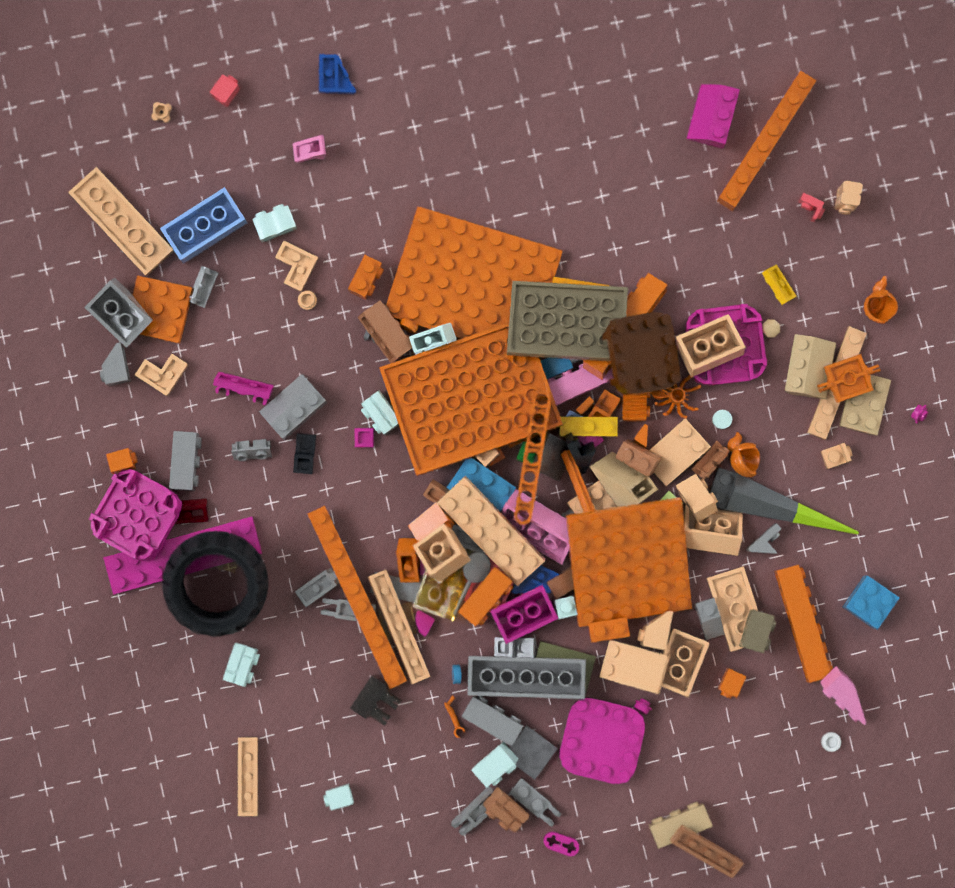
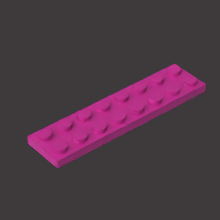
M253 517L165 540L160 551L150 561L137 560L123 552L103 557L113 595L162 582L166 563L174 550L182 542L199 533L207 531L229 532L242 537L259 554H263ZM205 555L194 560L185 570V575L234 561L222 555Z

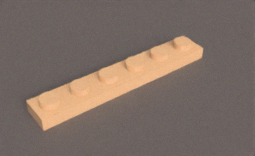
M849 326L834 363L859 355L867 333ZM830 389L828 390L827 398L819 400L807 432L824 440L828 436L840 402L836 403L833 392Z
M387 570L367 577L411 684L430 677Z

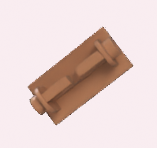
M716 441L692 467V470L701 479L705 480L717 468L716 466L729 456L728 453L730 451Z

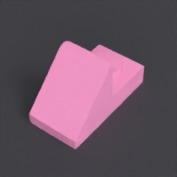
M324 135L293 143L295 162L325 159Z

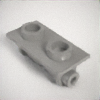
M201 266L193 286V294L189 296L191 298L190 303L205 308L218 272Z
M267 439L253 440V447H250L249 441H237L235 444H232L231 452L233 459L246 461L248 459L257 458L263 460L267 457H272L270 450L271 441H267Z

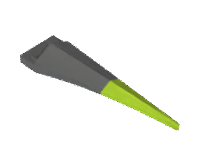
M719 467L716 469L709 494L713 492L718 500L716 506L719 509L859 534L858 531L738 473Z

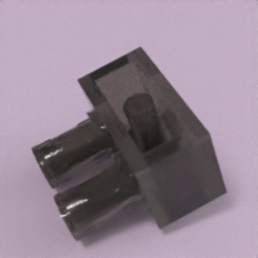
M372 675L350 709L365 719L372 717L385 726L386 720H389L391 715L379 709L377 702L383 701L396 710L397 704H400L402 699L390 693L387 688L388 685Z

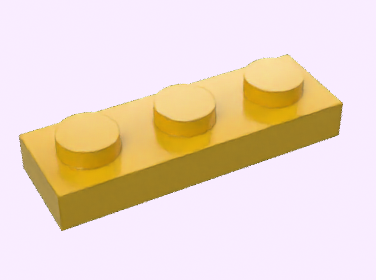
M560 417L563 426L560 427V436H565L569 433H572L573 436H618V417Z

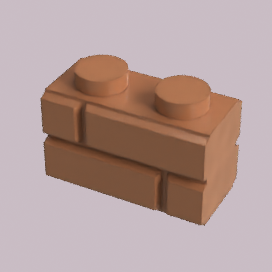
M627 439L622 443L615 458L621 462L624 461L626 465L649 477L655 472L662 457Z
M499 787L483 803L487 809L485 813L493 820L495 818L499 819L500 822L498 824L506 831L510 829L514 833L517 832L522 823L529 818L527 811Z

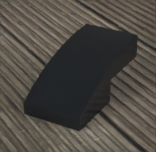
M297 433L293 473L313 474L316 434Z

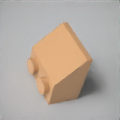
M672 611L660 614L644 625L643 630L639 629L637 641H640V645L666 650L673 615Z

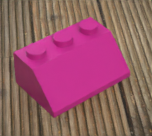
M701 84L686 139L723 149L726 144L740 89L725 85Z
M543 585L490 610L506 644L558 619Z

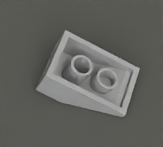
M116 278L110 280L84 307L126 348L153 321L133 295Z

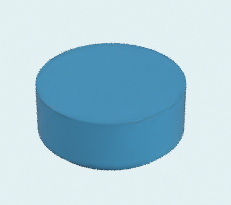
M459 664L452 665L453 684H460L462 681L461 666Z

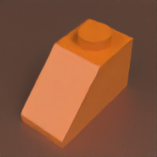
M399 538L396 556L400 583L420 581V558L413 547L418 543L416 538Z

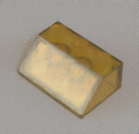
M463 566L441 582L432 578L425 569L413 607L455 621L457 614L454 615L453 611L468 581L464 576Z

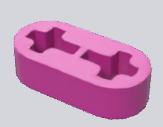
M550 831L544 836V845L550 850L567 856H574L579 851V844L574 838L554 831ZM554 835L555 840L560 841V845L553 843L552 846L549 845L547 838H551ZM570 842H574L573 845L576 849L571 850V852H568L567 847L562 846L563 843L570 844Z

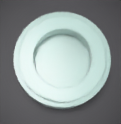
M719 410L713 415L712 421L716 428L726 429L732 423V416L726 410Z

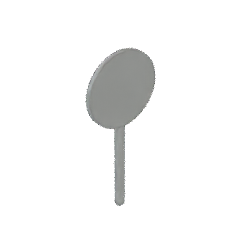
M472 553L469 555L471 560L463 566V573L468 581L453 611L454 615L457 614L471 582L478 583L483 581L490 572L491 563L488 556L484 553Z

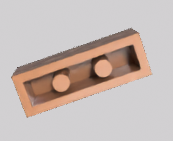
M381 300L357 317L390 363L395 362L412 349L409 336L405 335L400 323L392 317L389 308Z

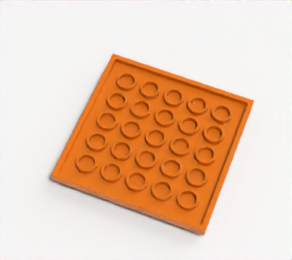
M680 497L566 515L575 605L578 614L577 623L579 627L589 626V623L624 617L634 619L663 614L666 611L677 612L692 609L683 506Z

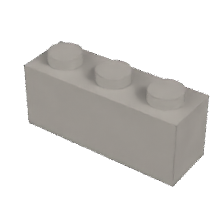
M173 432L169 489L195 491V487H198L199 476L196 475V468L200 467V456H197L198 449H201L202 438L196 432Z
M473 696L461 717L512 747L523 728V725L520 724L522 720L514 715L508 717L503 714L505 712L504 709L497 705L493 708L487 704L488 700L482 696L477 698Z

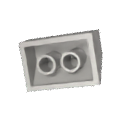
M301 374L259 412L279 436L285 440L320 410L327 401Z

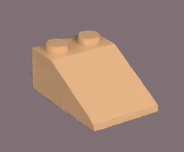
M686 418L649 450L662 457L654 474L665 486L670 484L711 448Z
M609 640L599 677L659 694L670 656Z

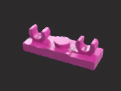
M222 372L217 373L213 385L217 386L216 393H219L221 388H225L226 396L230 394L231 390L240 395H254L253 402L255 403L257 398L261 397L263 398V405H266L274 388V385Z

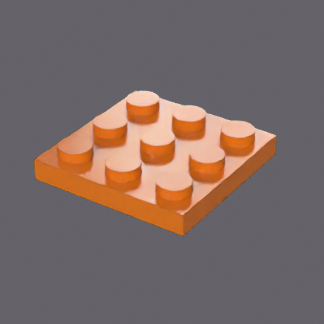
M137 275L133 297L153 320L139 335L180 344L190 306L189 301L191 298L189 296H192L194 289Z

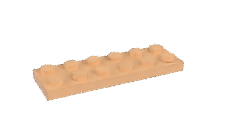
M97 167L68 192L145 276L150 274L174 252L172 247Z
M466 476L437 502L517 586L546 560Z

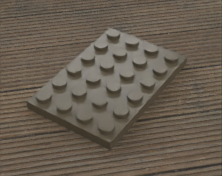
M512 281L507 355L610 361L607 340H602V333L606 332L609 321L626 317L628 287Z

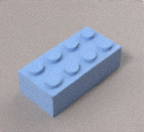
M224 187L160 229L180 261L184 264L247 224V221Z

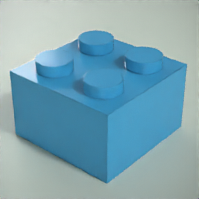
M866 575L862 577L842 608L871 628L878 630L899 600V597Z

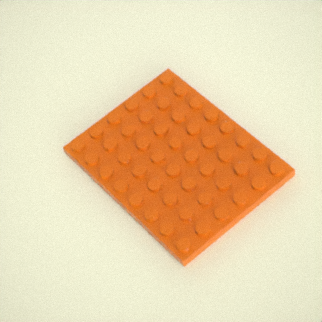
M417 206L386 306L389 308L390 314L394 319L401 320L406 318L426 329L451 323L456 338L462 339L508 323L510 318L512 281L552 283V278L556 275L563 250Z
M509 322L379 367L416 476L526 439L533 399L539 391H545L551 397L546 431L563 426L539 357L507 355ZM545 396L537 398V403L541 406L546 405L548 402ZM536 415L533 421L535 424L541 425L545 419L542 415Z

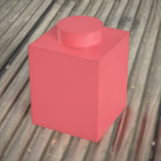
M222 74L209 93L214 99L228 107L240 88L237 84L238 81L230 75L226 77Z

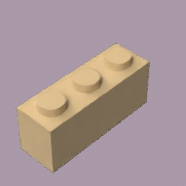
M696 801L687 805L688 809L683 811L676 809L669 813L670 816L666 818L660 816L652 819L649 828L657 847L661 848L671 844L670 839L681 824L695 833L712 827L704 804H699Z

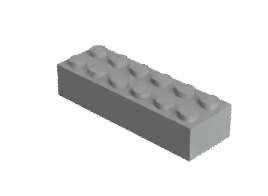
M469 656L468 695L585 699L586 659Z

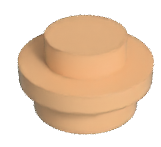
M311 291L301 292L298 296L299 306L305 310L315 307L317 303L316 295Z

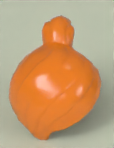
M883 276L881 280L875 283L873 292L866 298L863 307L865 315L870 320L880 324L888 322L898 310L896 298L891 292L885 290L887 276Z
M736 432V435L727 444V449L732 452L730 457L731 466L741 476H756L757 473L755 471L760 464V453L754 443L740 444L742 436L739 432Z

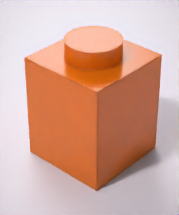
M129 448L106 454L109 468L113 475L123 470L136 469L135 464L138 463L137 456Z
M726 668L718 686V689L722 691L720 695L729 699L732 696L737 698L747 676Z

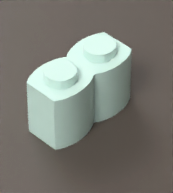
M277 205L273 208V211L266 213V211L259 212L252 219L261 242L271 240L297 229L288 205Z

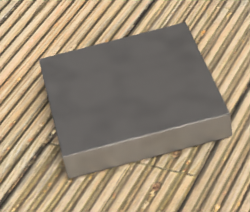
M545 434L539 472L557 481H560L566 467L561 456L563 451L569 450L565 441L552 434ZM537 454L535 456L533 463H536L538 461Z
M527 725L517 737L512 747H510L511 751L518 758L515 765L534 780L558 749Z

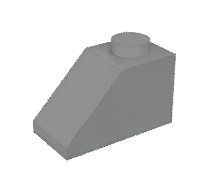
M121 342L116 343L102 364L103 371H100L101 381L105 382L107 386L131 382L125 349Z
M715 598L694 603L705 640L724 635Z

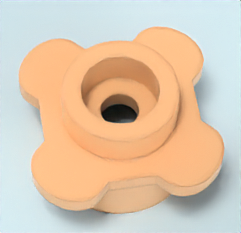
M159 102L154 103L152 119L154 121L163 120L168 122L170 120L169 113L172 110L171 105Z

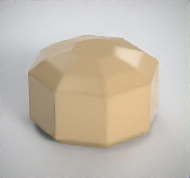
M766 320L762 324L763 335L766 338L776 337L780 332V324L776 320Z

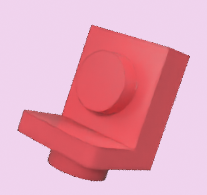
M806 193L801 195L798 203L802 204L801 207L808 211L815 210L810 221L815 222L817 218L821 219L825 211L822 208L825 202Z

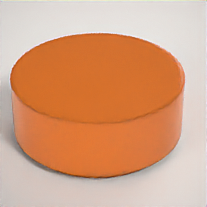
M402 318L400 321L402 329L416 334L419 328L416 323L406 318Z

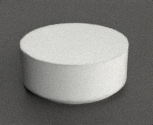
M827 732L821 738V745L829 752L837 751L841 746V738L834 732Z

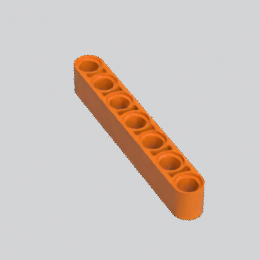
M545 391L537 392L533 399L515 508V520L521 525L528 524L533 514L551 404V397ZM545 396L548 402L546 405L541 406L537 403V398ZM542 415L545 421L543 424L537 425L533 421L534 417ZM533 434H538L541 436V442L534 444L531 442L530 437ZM530 453L537 454L538 461L536 463H530L527 460V456ZM527 472H532L535 475V480L531 483L524 480V475ZM525 491L530 492L532 495V499L529 502H524L521 499V494ZM522 510L527 511L529 514V518L526 521L518 519L517 515Z

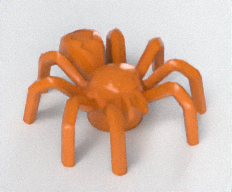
M690 374L681 382L679 387L675 384L674 388H668L667 390L670 392L664 389L651 392L652 396L657 400L669 398L663 402H655V406H664L672 402L669 410L663 413L664 416L672 412L675 404L677 405L678 415L683 419L688 416L682 414L680 404L688 410H698V407L693 408L684 401L689 400L686 398L689 394L685 393L701 388V385L683 390L684 384L692 378Z

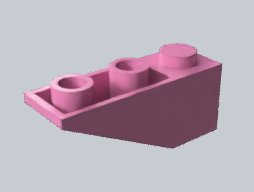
M836 666L820 681L824 688L822 692L831 699L833 697L836 699L835 703L842 710L846 708L849 711V716L855 722L859 720L865 725L866 720L855 685Z

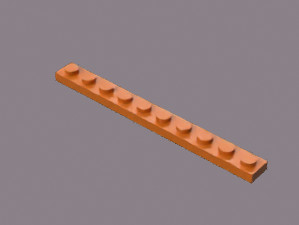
M323 506L308 513L309 519L389 689L406 682L407 679L326 507Z

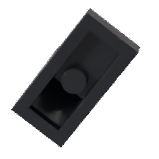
M569 433L565 435V440L583 475L586 473L595 454L594 442L582 446L579 439H575L573 434Z

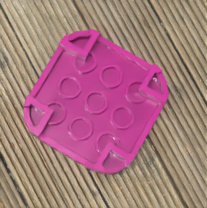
M748 304L709 309L702 308L696 310L688 317L685 324V333L729 314L746 347L744 355L693 376L697 383L712 386L746 382L758 378L767 366L762 318L755 308Z
M131 469L123 470L112 476L111 480L113 481L94 514L91 513L89 518L91 520V529L97 539L104 541L129 557L141 561H150L160 551L178 519L182 501L173 491L145 475Z
M585 697V699L577 700L569 710L559 749V758L562 766L568 772L611 784L628 782L636 770L644 737L645 722L643 716L633 708Z

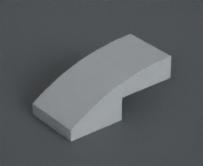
M495 637L494 656L536 657V638H518L506 644L503 637Z

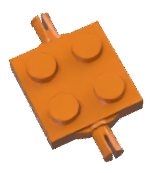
M861 354L824 366L827 382L818 384L817 388L825 386L818 391L821 393L830 389L833 392L836 403L873 391L870 375L880 372V368L876 369L879 365L876 364L868 368Z

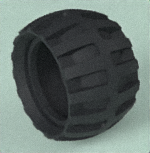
M207 531L188 538L174 550L163 572L162 591L168 610L179 624L199 635L221 637L242 630L258 616L264 606L268 593V574L262 557L248 541L225 531ZM205 555H222L236 562L242 568L247 579V594L241 603L231 610L218 613L205 611L195 605L187 595L184 585L185 570L194 560Z

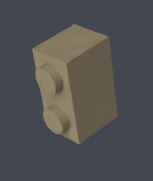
M750 609L739 646L759 653H764L765 650L768 651L771 639H768L770 631L773 632L776 626L775 616Z

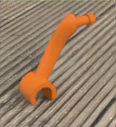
M451 696L444 705L454 724L455 737L461 738L456 734V730L462 729L465 732V729L460 726L456 713L450 706L453 700H455V697Z

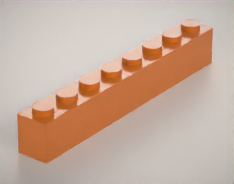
M800 70L719 196L718 203L731 211L734 210L817 80Z

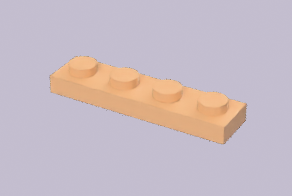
M238 737V816H258V737Z

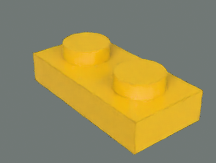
M777 264L762 272L765 281L769 284L781 305L797 297Z

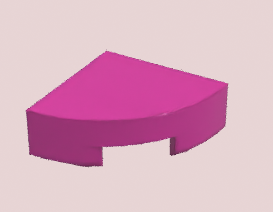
M420 610L417 611L415 616L419 633L426 637L435 621L434 618Z

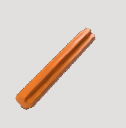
M570 450L563 451L561 456L583 511H596Z

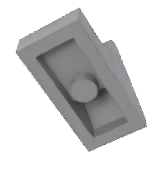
M777 523L773 524L746 550L755 553L777 554L768 541L773 542L780 536L778 532L781 530V527Z

